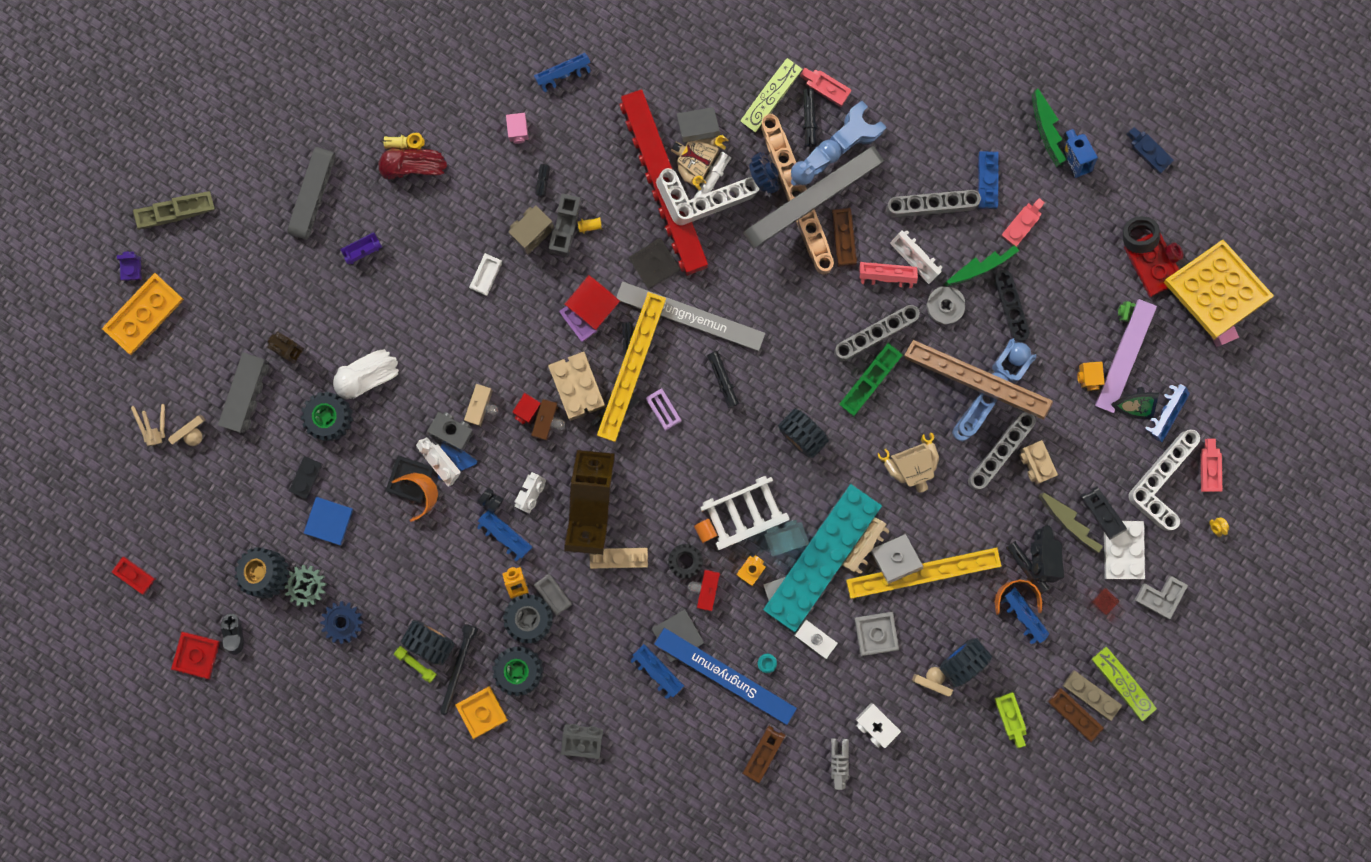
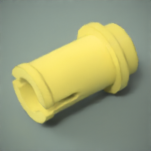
M401 135V137L385 136L384 148L408 149L406 144L408 137Z

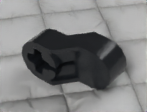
M230 613L225 615L221 622L223 647L231 655H236L242 651L244 646L242 622L235 614Z

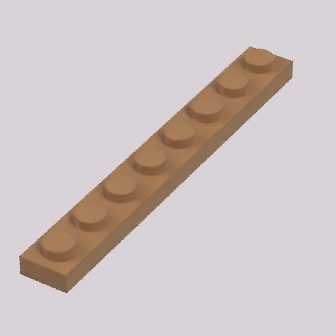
M915 340L912 341L904 355L905 359L1043 420L1053 405V401Z

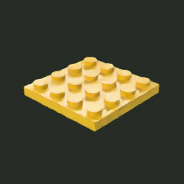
M1221 240L1164 281L1165 285L1214 340L1267 303L1274 296L1224 240Z

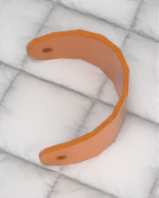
M419 473L407 474L392 481V483L406 479L414 481L425 493L426 508L424 512L410 519V522L419 519L429 512L436 504L438 497L437 486L433 480Z
M1016 580L1007 582L1000 587L996 594L995 611L996 615H999L1000 600L1004 590L1012 583H1023L1034 591L1038 612L1042 613L1041 593L1029 581Z

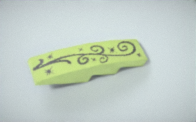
M787 58L741 119V122L754 132H757L764 116L771 114L803 69Z

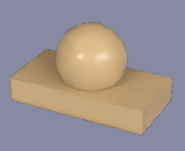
M198 415L171 435L168 440L171 444H174L183 437L187 445H198L202 441V433L195 427L204 422L205 418L202 415Z
M940 667L930 668L926 678L914 674L913 682L946 696H951L953 690L941 685L945 681V675L939 669Z

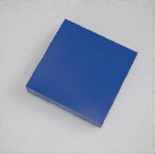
M316 497L304 534L341 545L354 509Z

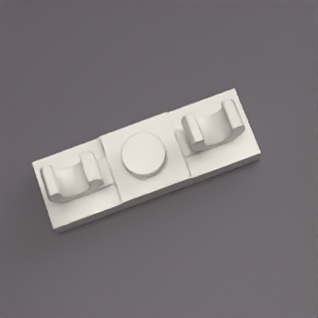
M902 230L890 244L912 267H917L918 274L930 284L942 272V266L937 267L933 263L935 259L932 258L930 260L924 251L914 243L916 239L913 238L911 240L907 236L909 232H903Z

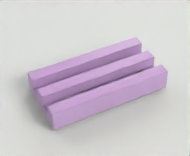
M662 388L646 397L647 402L665 431L681 422L680 417ZM661 394L676 420L672 421L657 395ZM652 398L656 400L663 414L667 418L669 422L668 425L665 424L664 420L662 419L661 415L659 414L658 410L651 400Z

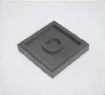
M714 107L677 113L683 142L720 136Z
M685 609L652 628L656 638L659 637L665 627L696 647L704 643ZM664 651L670 662L677 659L668 652Z

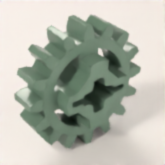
M302 565V570L299 567H294L295 573L289 571L291 577L287 578L288 585H285L284 589H288V592L285 595L292 596L290 602L297 601V606H301L302 602L304 607H308L309 602L315 605V599L322 600L320 594L326 593L322 589V587L327 586V583H322L325 576H319L321 570L317 569L314 571V566H310L307 569L306 565ZM304 573H309V574L313 575L314 577H313V578H307ZM296 578L297 582L296 585L293 587V583ZM303 582H305V583L311 582V583L307 586V590H306V589H300V588H302V586L304 585ZM318 585L317 591L314 593V588ZM302 593L307 599H302L296 594Z

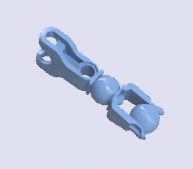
M860 101L846 115L844 127L837 131L830 139L821 142L805 161H800L793 165L791 169V184L793 186L809 184L815 176L823 172L829 164L838 161L840 156L855 144H871L887 127L881 121L875 125L867 124L863 120L862 114L868 106L863 101Z
M1013 338L1009 340L1006 348L993 364L992 369L994 373L992 374L1011 383H1016L1036 359V354L1031 355V350L1027 344L1015 343ZM1006 356L1011 364L1022 366L1016 375H1010L1008 370H1003L1001 364ZM979 394L953 428L952 434L954 438L958 441H965L974 435L995 405L997 399L988 396L991 403L987 404L983 401V395L986 394Z

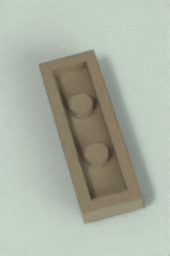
M1075 670L1072 671L1062 685L1109 721H1112L1122 706Z

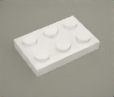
M1122 521L1127 528L1125 532L1109 540L1104 532L1105 579H1145L1144 521Z

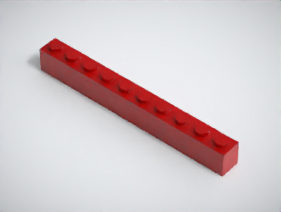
M643 90L621 96L620 110L622 115L626 114L628 120L625 123L628 131H632L635 138H632L635 149L639 148L641 155L638 157L641 166H646L648 173H645L648 184L652 183L654 190L651 191L655 202L659 201L661 208H658L661 219L665 218L667 222L665 226L667 235L673 238L674 243H671L675 254H679L680 261H678L680 270L681 272L685 271L686 276L708 268V263L693 223L677 225L673 221L657 187L656 181L661 172L667 168L672 169ZM663 177L665 182L670 183L667 177ZM671 194L673 199L678 200L675 194ZM679 211V214L682 217H686V214L684 212Z

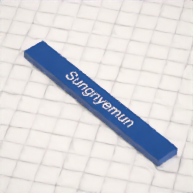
M665 627L654 645L786 725L797 709Z

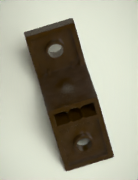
M577 450L571 479L569 523L564 551L594 555L604 554L615 453Z

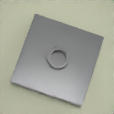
M906 534L879 545L871 551L888 584L923 569V565Z

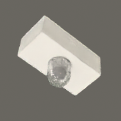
M807 620L803 622L794 635L825 659H827L838 644Z

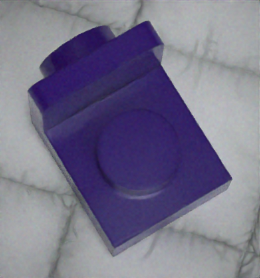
M129 251L123 252V255H117V260L120 261V280H142L141 257Z

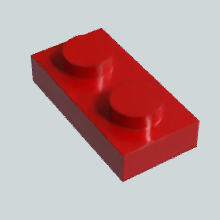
M125 556L121 558L112 571L113 574L142 595H145L156 580V578Z

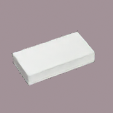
M484 254L469 288L488 296L502 265V260Z

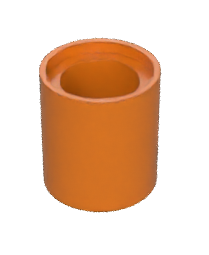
M709 518L694 526L702 543L718 536Z

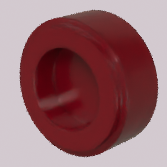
M1171 243L1166 246V254L1172 262L1176 263L1183 259V251L1177 243Z

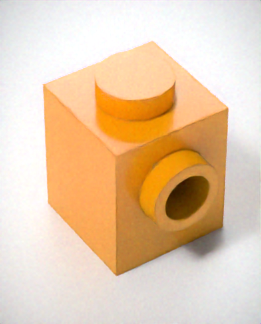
M1089 362L1079 365L1080 372L1077 373L1078 383H1081V388H1087V391L1099 390V387L1104 385L1103 363Z
M756 555L754 557L749 556L736 575L753 586L766 568L763 565L764 561Z

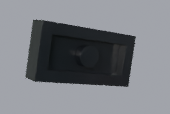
M304 456L289 492L308 499L323 464Z

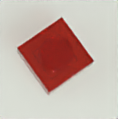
M1104 588L1091 602L1104 615H1107L1120 601Z

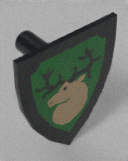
M1138 387L1136 394L1124 395V397L1111 403V406L1118 412L1132 418L1151 419L1154 418L1159 393L1145 392L1144 387Z

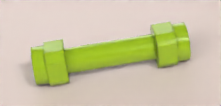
M399 646L393 655L400 661L404 660L422 674V678L425 681L431 683L437 674L432 669L425 668L408 654V650Z

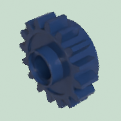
M764 152L754 155L749 165L754 182L761 191H767L768 194L778 191L781 188V182L778 179L779 173L775 164L769 160V156H766Z
M340 601L339 606L337 603H332L333 608L327 607L328 613L321 615L325 618V621L320 622V624L325 625V628L321 631H327L326 638L333 637V643H336L338 639L340 644H344L345 639L348 643L352 642L351 637L358 638L357 632L363 631L360 627V624L364 623V621L360 620L363 614L357 613L358 607L352 608L351 602L346 606L344 601ZM341 617H344L347 621L344 628H341L338 624Z

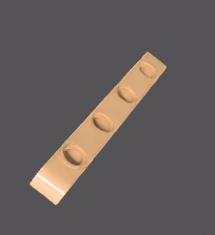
M768 114L762 120L761 130L789 202L795 198L792 195L793 191L797 190L802 193L807 189L805 185L793 186L791 184V169L796 161L778 118L773 114ZM771 121L775 124V127L767 128L765 123ZM786 156L789 161L781 163L778 158ZM814 209L796 222L817 272L827 274L831 271L834 261ZM809 225L814 226L816 232L808 233L806 227ZM825 260L829 263V267L824 269L820 266L819 262Z

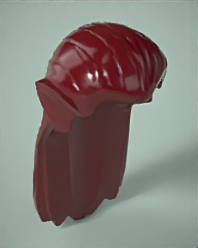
M392 147L381 155L378 169L381 176L389 180L396 177L402 178L409 173L444 174L442 170L447 168V162L443 160L444 157L441 156V153L435 150H400Z

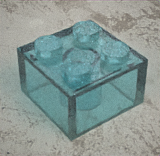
M796 520L785 523V528L778 529V526L766 530L767 534H764L763 538L770 557L809 544L802 522L797 523Z

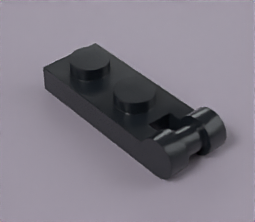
M1097 486L1092 488V491L1088 494L1080 495L1082 502L1087 506L1109 540L1127 530L1120 517ZM1097 498L1099 501L1093 503L1091 500Z

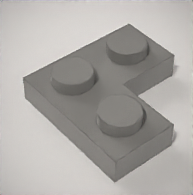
M1169 576L1161 592L1147 584H1143L1134 601L1167 619H1171L1188 585Z

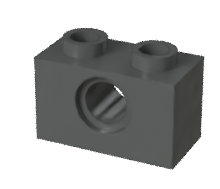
M438 412L427 431L428 436L462 453L473 435V431L470 429L471 426L464 421L459 423L453 420L454 417L447 412L443 414ZM449 427L456 428V432L453 435H448L446 430Z

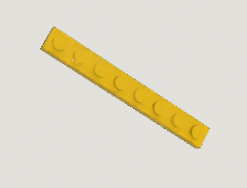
M650 292L647 293L597 433L598 437L616 442L666 302L665 297Z
M992 548L922 563L923 569L889 584L882 572L847 579L849 596L851 599L1001 567L998 549Z

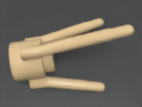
M161 405L160 432H158L157 428L151 429L145 411H142L147 429L145 430L138 412L132 406V412L147 446L163 443L162 438H166L164 433L165 405Z

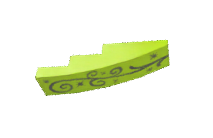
M1107 647L1091 659L1111 687L1118 692L1123 701L1130 706L1141 721L1145 720L1157 709Z

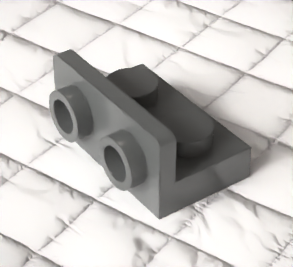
M566 724L562 737L561 755L600 759L603 729L595 726L583 727L577 724Z

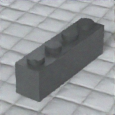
M242 352L218 426L243 434L245 430L249 429L251 412L255 411L257 395L263 389V377L269 371L267 360Z

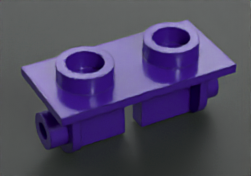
M373 232L340 249L345 257L344 259L347 264H354L355 261L376 250L379 251L382 245Z

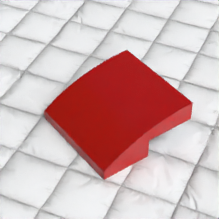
M588 275L564 305L596 330L620 300Z

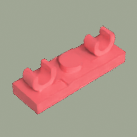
M860 262L859 271L862 284H864L865 279H871L872 285L875 284V280L887 283L899 282V287H902V284L906 282L909 283V288L913 287V283H917V267Z

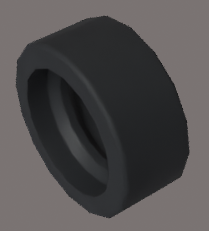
M1139 216L1130 219L1124 225L1123 243L1128 250L1142 254L1148 253L1157 247L1160 240V229L1155 220L1150 217ZM1136 229H1147L1153 233V236L1146 241H1136L1130 237V233Z

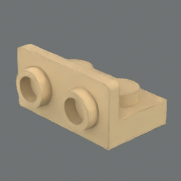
M1042 440L1020 449V458L1024 465L1027 464L1029 469L1027 473L1031 482L1039 484L1058 475Z

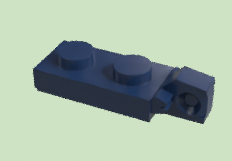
M1133 127L1126 134L1133 141L1131 143L1132 149L1159 175L1174 161L1144 131L1141 133Z

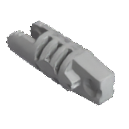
M831 739V779H834L836 790H843L846 786V780L849 779V739L842 741V754H838L837 739Z

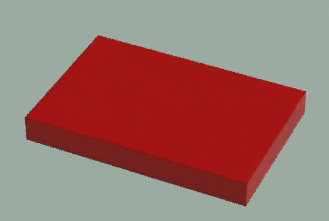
M1153 233L1137 241H1146L1153 236ZM1161 233L1157 247L1148 253H1134L1124 247L1149 298L1169 289L1164 281L1179 270L1177 264L1172 262L1166 254L1167 245Z

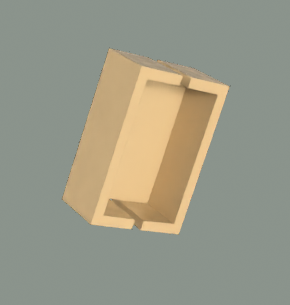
M585 352L568 357V362H565V359L548 365L570 421L586 415L584 411L586 408L589 413L605 408Z

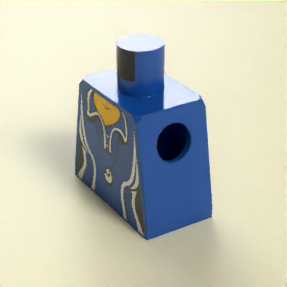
M1074 129L1065 132L1066 144L1063 151L1074 178L1092 172L1098 157L1086 135L1081 134L1077 136Z

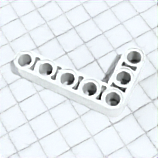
M664 169L656 181L666 207L677 225H685L750 200L759 191L753 178L750 177L688 200L674 170ZM663 177H667L670 183L665 182ZM746 186L751 187L753 191L747 190ZM729 192L734 193L736 198H733ZM671 194H675L678 200L673 199ZM713 198L717 199L720 204L714 203ZM696 205H700L703 210H698ZM679 211L684 212L686 214V217H682L679 214Z
M1187 430L1179 434L1129 493V501L1160 529L1165 531L1178 528L1180 519L1155 496V493L1198 445L1200 435L1195 430ZM1187 434L1191 435L1192 437L1191 444L1187 443L1185 440V436ZM1175 448L1180 451L1179 458H1176L1173 455V450ZM1162 463H1165L1168 467L1166 473L1160 468ZM1150 477L1155 479L1154 487L1148 484ZM1138 491L1143 494L1141 502L1136 499ZM1152 504H1155L1158 508L1156 514H1153L1150 510ZM1167 517H1170L1172 519V525L1170 527H1168L1165 524V519Z

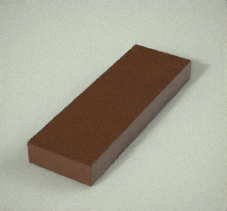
M851 208L832 210L838 267L857 265Z
M1059 688L1047 701L1089 742H1092L1104 729L1062 688Z

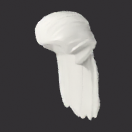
M385 349L372 352L349 366L339 367L333 380L334 390L343 399H354L397 376L399 371L396 369L398 361L395 357H390V352H386Z

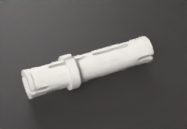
M720 152L714 165L709 168L710 171L705 178L706 184L702 183L700 186L701 190L697 191L694 198L711 192L719 177L723 176V170L731 160L730 156Z

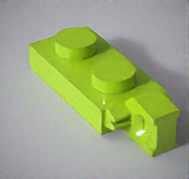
M1014 693L994 698L1009 740L1014 739L1017 748L1026 746L1023 736L1027 735L1026 727Z

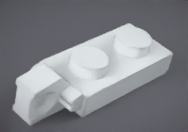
M428 438L419 440L416 446L423 453L428 463L447 486L453 485L460 475L459 469L439 445L431 443Z

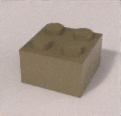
M537 206L528 208L523 214L524 217L520 221H515L509 228L512 240L527 255L555 229L552 220Z

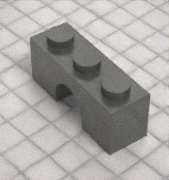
M561 194L557 211V222L549 245L550 253L569 257L581 207L580 197Z

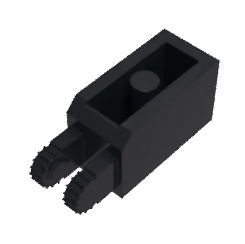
M1045 525L1034 532L1035 542L1031 543L1030 549L1032 554V572L1035 581L1054 583L1064 578L1062 544L1058 540H1054L1053 530L1050 525Z

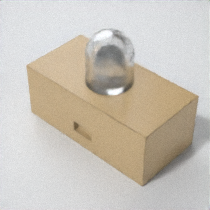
M476 384L464 421L481 427L485 414L491 416L498 414V406L489 403L493 391L491 388Z

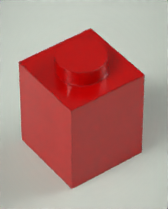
M524 393L512 412L516 415L514 419L522 424H525V422L530 424L539 411L541 403Z

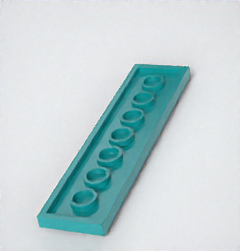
M850 484L763 611L795 632L882 505Z

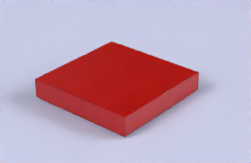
M181 632L171 670L210 679L220 641Z

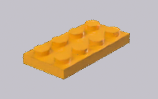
M154 273L102 329L128 354L132 355L184 299L161 277Z

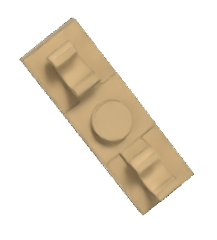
M874 517L842 565L853 572L862 573L858 568L859 564H868L863 558L872 551L876 539L881 542L884 541L880 537V533L882 531L890 532L885 527L887 524Z
M648 548L604 549L603 555L590 554V569L648 567Z

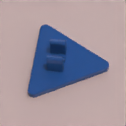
M442 443L441 449L459 471L477 464V460L465 451L460 453Z

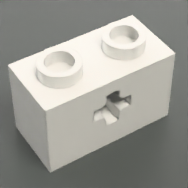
M872 703L855 719L858 722L856 726L864 734L868 732L872 736L870 740L878 748L880 745L886 748L901 732ZM874 722H875L876 724L881 723V724L879 725V727L881 728L880 731H877V730H874V731H873L874 726H873L872 724H873Z

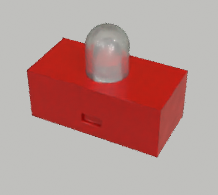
M704 570L702 583L692 581L688 584L689 592L699 594L697 608L712 611L720 573Z

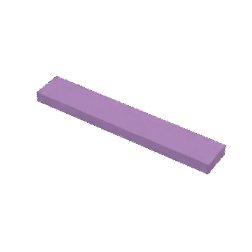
M1140 299L1137 300L1096 401V407L1114 413L1115 409L1111 406V403L1120 399L1157 306Z

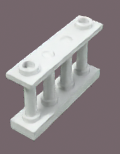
M766 476L756 479V484L716 501L712 498L703 502V506L700 509L701 511L708 510L719 536V542L715 543L718 551L790 520L787 513L782 514L781 511L779 512L769 489L768 483L773 481L772 477L767 479ZM761 487L772 513V519L766 522L764 519H761L750 491ZM742 494L754 520V527L749 529L743 526L732 500ZM723 502L726 503L737 529L735 530L736 534L731 537L726 534L714 507Z

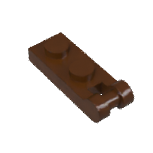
M770 725L767 726L742 774L758 783L762 780L786 735L782 732L774 731V728ZM769 737L775 740L773 745L767 742Z

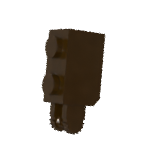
M278 331L276 334H272L267 342L269 344L267 346L268 349L293 364L296 363L305 349Z

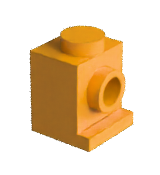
M512 567L507 572L502 573L510 599L529 593L521 567ZM522 584V587L512 590V586Z

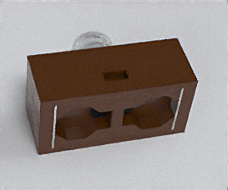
M542 399L532 437L548 441L551 428L556 430H563L565 428V421L555 417L558 403Z

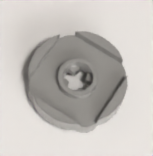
M939 287L930 294L926 308L929 316L935 322L942 325L953 324L964 314L965 299L962 293L954 287ZM944 301L946 303L949 301L950 310L942 309L943 305L941 302Z

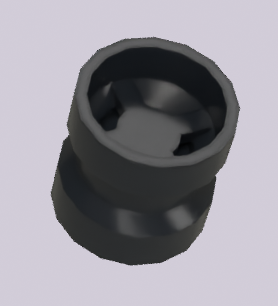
M488 487L477 503L481 506H486L488 511L494 514L504 499L501 496H496L494 491Z

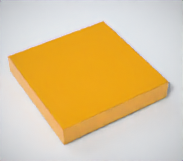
M490 686L455 705L473 739L508 721Z

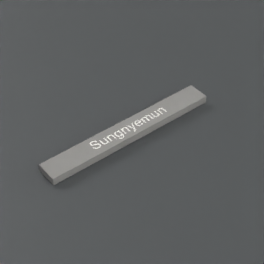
M622 282L616 298L622 303L642 309L647 293L650 291ZM665 297L666 302L661 317L759 352L765 336L764 332Z

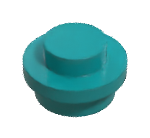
M763 654L758 659V667L764 673H771L777 667V660L771 654Z

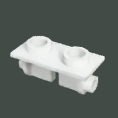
M531 472L522 486L528 489V491L525 493L520 490L515 500V507L530 514L536 505L539 494L545 487L546 479Z

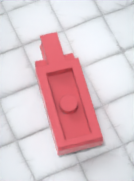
M804 68L800 74V77L807 81L806 85L810 89H814L815 92L842 107L852 91L822 71L814 70L812 72Z
M1039 198L1033 206L1028 203L1003 232L1001 237L1012 246L1015 245L1017 247L1039 220L1042 214L1039 212V209L1045 202Z
M1205 439V449H1201L1200 454L1201 492H1222V453H1220V449H1216V439Z

